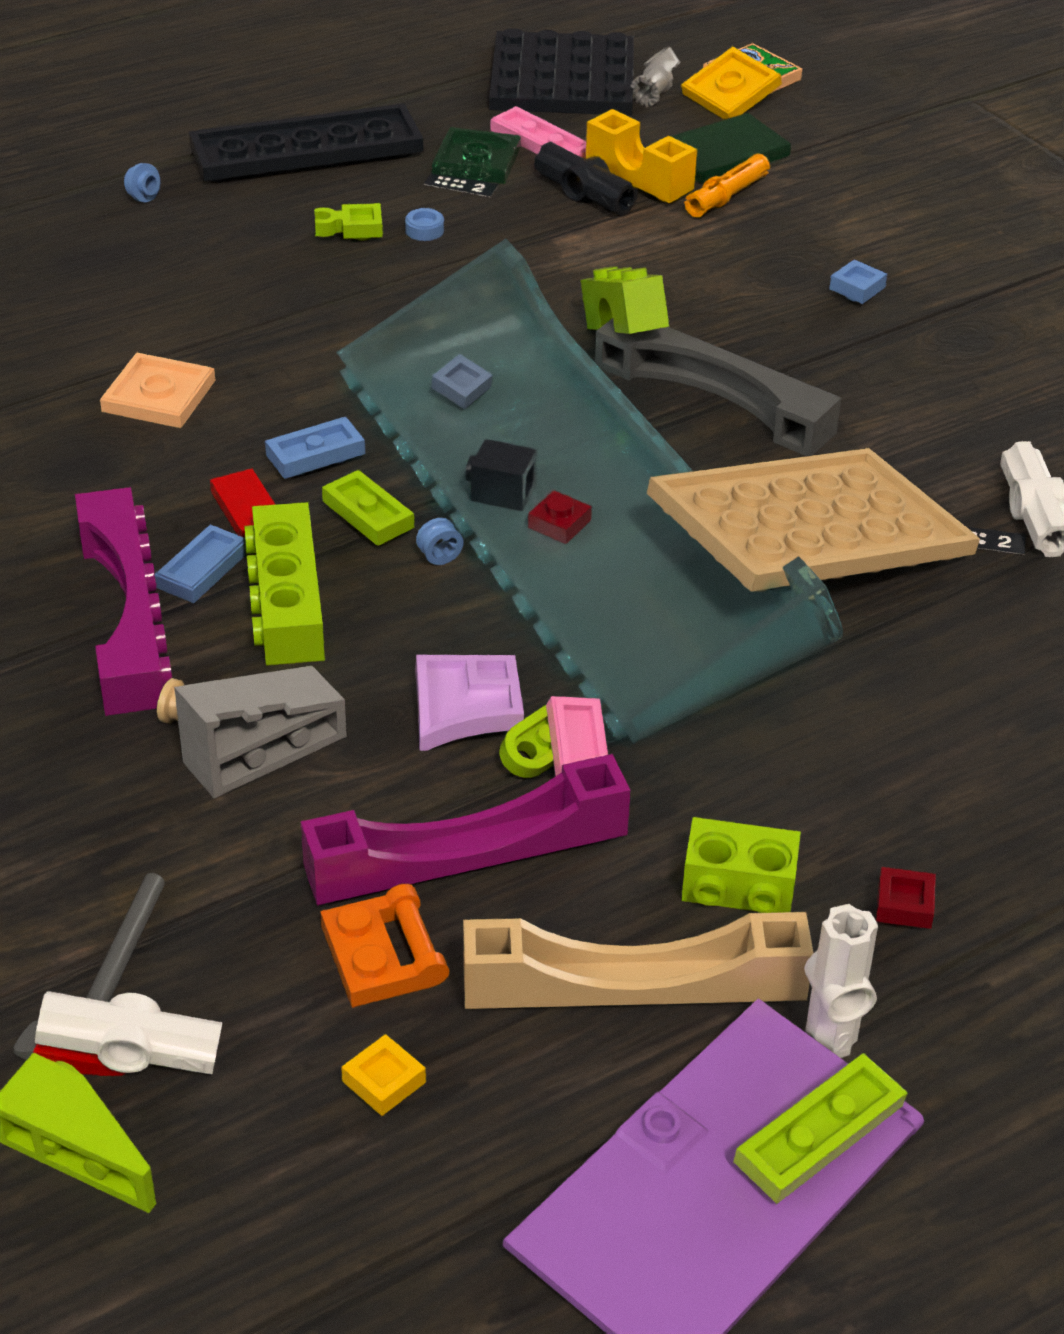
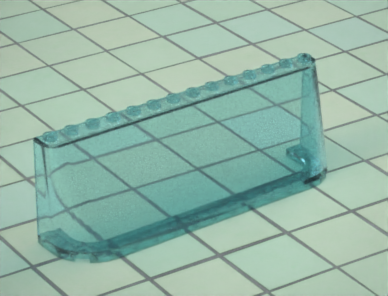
M504 239L336 352L345 366L339 373L353 393L359 389L361 390L356 395L370 416L376 412L379 413L374 419L386 437L390 439L396 435L397 438L392 442L405 462L408 463L412 459L416 461L410 465L425 488L431 484L435 486L429 491L443 512L446 513L450 509L454 511L449 517L464 539L470 535L474 537L469 544L484 565L491 561L494 563L495 566L490 571L503 591L506 593L510 589H514L516 594L511 599L526 621L533 616L537 619L538 622L533 625L534 630L548 649L555 645L559 648L560 652L555 657L570 679L577 675L582 678L583 682L578 687L584 697L600 699L601 705L607 711L603 715V720L618 741L627 737L634 744L834 644L843 637L842 624L826 585L799 556L782 567L790 584L789 586L771 588L764 592H751L647 494L650 477L693 472V470L569 335L545 300L526 260L507 239ZM459 354L493 375L491 388L465 409L431 388L432 375ZM485 439L537 449V485L523 511L471 501V482L466 481L465 478L466 466L469 457L478 453ZM553 490L592 506L591 521L567 544L528 528V513Z

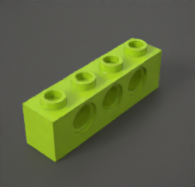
M305 502L252 506L254 525L244 526L247 554L256 553V555H247L249 584L259 583V585L249 586L252 615H262V617H252L254 647L264 646L266 666L325 661L323 622L309 504Z

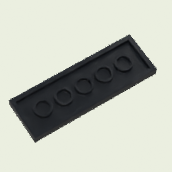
M405 103L189 131L190 146L203 180L215 182L226 181L231 177L246 175L259 177L268 172L283 170L296 172L305 167L320 165L333 167L342 162L357 160L370 162L380 157H406L411 153L424 152L423 137Z

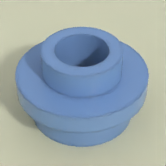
M139 163L131 167L124 178L125 189L136 201H152L160 189V175L157 169L147 163Z

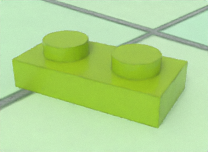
M360 470L322 487L323 502L377 546L414 528V513Z

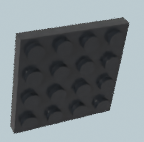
M516 28L497 31L489 110L508 111L517 106L527 112L603 114L614 109L624 115L632 116L633 89L631 88V82L633 81L634 36H626L621 32H612L607 35L591 34L587 31H576L573 34L557 33L554 30L523 32Z

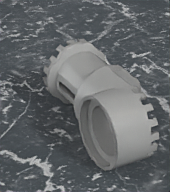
M670 46L662 49L644 63L646 69L643 75L637 76L631 82L633 99H636V103L639 102L640 105L645 104V107L653 106L659 100L660 94L666 93L672 87L673 75L671 71L673 67H677L681 62Z

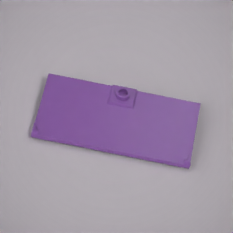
M758 998L660 1092H656L599 1150L503 1240V1247L607 1334H727L902 1145L924 1124V1118L919 1111L904 1101L903 1106L776 1204L733 1162L737 1147L847 1066L848 1063Z

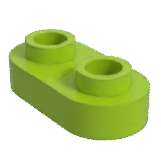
M546 705L514 725L507 732L500 745L499 754L501 761L514 775L532 778L542 774L554 765ZM518 751L526 752L531 759L523 757Z

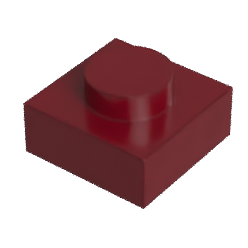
M553 490L528 513V528L567 544L591 521L592 506Z
M881 867L878 882L876 922L931 929L935 909L936 874Z

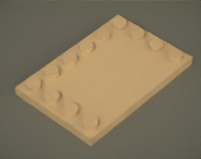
M870 448L650 477L647 494L663 508L665 513L679 523L692 538L696 539L714 556L717 562L727 568L751 592H764L771 588L804 585L807 582L831 578L841 579L845 576L867 572L877 573L884 569L902 566L912 567L920 563L938 560L948 561L956 557L974 555L980 541L977 535Z

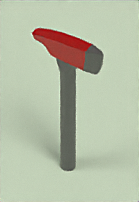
M148 873L144 876L86 998L110 1002L165 885V881L160 875ZM38 1020L33 1021L24 1030L14 1046V1054L25 1060L32 1053H36L53 1062H66L77 1069L80 1074L98 1076L125 1075V1073L111 1070L103 1065L98 1059V1054L36 1044L35 1036Z

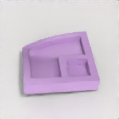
M416 655L415 673L420 751H428L439 745L468 736L509 731L514 725L524 719L515 655Z

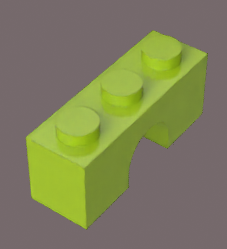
M615 266L593 270V278L580 280L588 329L598 330L612 318L614 329L617 333L632 334L669 327L662 275H649L646 268L632 269V267L617 268Z

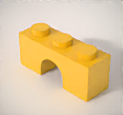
M614 109L587 122L586 159L592 156L600 157L608 165L611 173L632 183V186L655 196L663 202L671 203L694 190L697 159L696 148L671 136H667L644 148L640 140V122Z

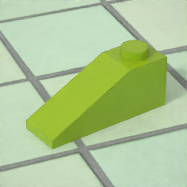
M32 1053L0 1091V1143L150 1213L156 1205L151 1168L89 1082L72 1065L63 1061L53 1062L36 1053Z

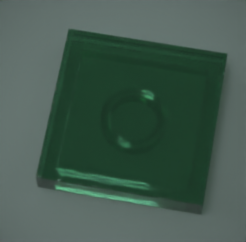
M451 127L433 160L432 174L505 184L521 149V136Z

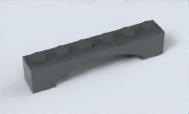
M612 318L596 331V367L628 381L633 377L662 379L694 386L717 394L743 407L766 424L774 433V443L804 456H813L837 433L841 397L670 327L632 334L615 332Z

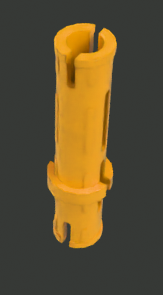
M754 154L722 176L711 177L704 182L702 188L686 196L685 199L688 200L685 201L686 210L693 217H701L714 207L724 206L730 201L731 196L765 177L769 173L767 171L770 169L769 161L762 154Z

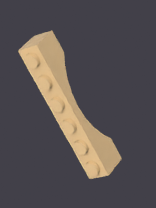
M806 912L749 913L726 926L696 937L663 944L640 946L600 945L572 940L542 930L521 918L463 920L465 1009L755 1002L758 998L763 1002L807 1001L810 982L805 974L804 967L807 960L813 954Z

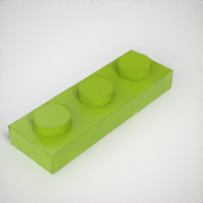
M863 1053L737 1147L733 1162L778 1204L903 1106L908 1092Z

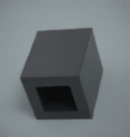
M485 439L478 453L469 457L466 466L465 478L466 481L471 482V501L523 511L537 485V449Z

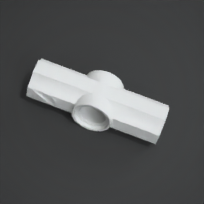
M1015 442L1010 449L1002 452L1000 462L1010 486L1009 503L1012 516L1016 520H1024L1035 548L1041 550L1045 557L1061 556L1064 552V482L1061 477H1051L1040 451L1033 448L1031 442Z
M850 904L830 908L828 919L822 922L818 951L811 955L804 967L805 974L812 986L805 1033L840 1058L850 1056L851 1046L858 1039L861 1018L873 1008L877 1000L876 992L869 981V974L878 925L870 911H861Z
M47 991L44 994L40 1009L35 1043L98 1054V1059L103 1065L111 1070L122 1073L139 1072L147 1068L149 1064L212 1074L222 1022L161 1012L160 1007L154 1000L138 993L119 994L112 998L110 1002Z

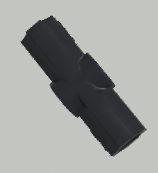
M550 141L543 144L539 153L534 157V169L543 176L561 184L566 196L573 201L587 198L619 216L628 214L633 204L637 201L638 188L632 186V183L611 173L605 161L598 156L584 159Z

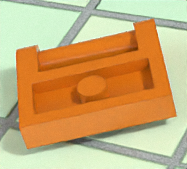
M410 884L396 885L384 896L320 911L321 927L352 1008L431 988L441 984L449 976L450 971L445 958L440 952L435 951L418 911L421 902L416 889ZM399 920L415 959L413 964L400 965L384 923Z

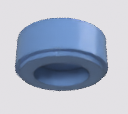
M415 209L405 217V232L410 238L415 240H435L444 233V217L434 209Z

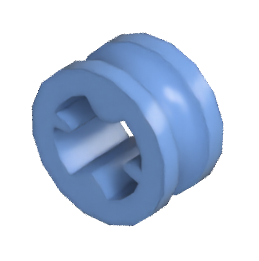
M435 518L420 528L416 536V544L430 563L443 565L451 562L460 554L463 548V538L450 520ZM440 539H443V541H442L441 543H439V544L436 543V542L439 541Z

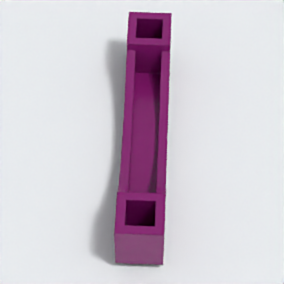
M131 487L75 494L84 559L94 558L109 570L120 584L126 596L124 611L113 635L106 644L95 646L105 716L157 709L160 693L166 682L172 678L169 656L159 657V654L167 653L164 625H154L155 622H162L158 593H148L157 591L153 563H143L152 561L148 533H145L147 528L143 505L134 506Z
M613 754L563 764L560 774L533 791L499 806L458 818L425 823H381L359 819L355 811L351 810L301 821L304 869L316 904L321 905L391 889L399 884L418 883L621 837L628 834L630 788Z

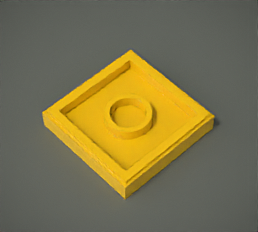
M731 47L682 83L681 88L683 95L731 123L781 86L782 79L781 74L737 48Z

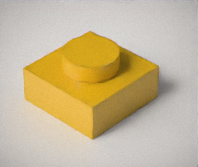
M386 1034L341 1067L342 1082L381 1116L426 1083V1068Z

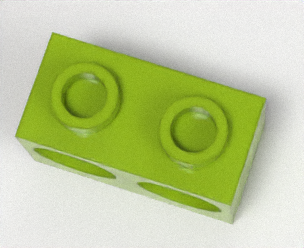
M693 817L685 861L682 901L708 906L757 911L760 913L791 912L801 832Z

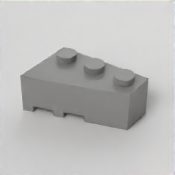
M313 666L174 687L183 763L213 798L347 737L345 699Z

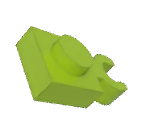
M380 203L342 205L341 211H335L330 208L314 209L316 236L328 237L336 233H343L344 239L354 238L360 241L383 237Z

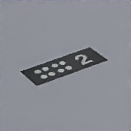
M432 172L423 183L424 185L491 197L499 184Z
M967 527L980 538L978 549L1025 555L1026 534Z

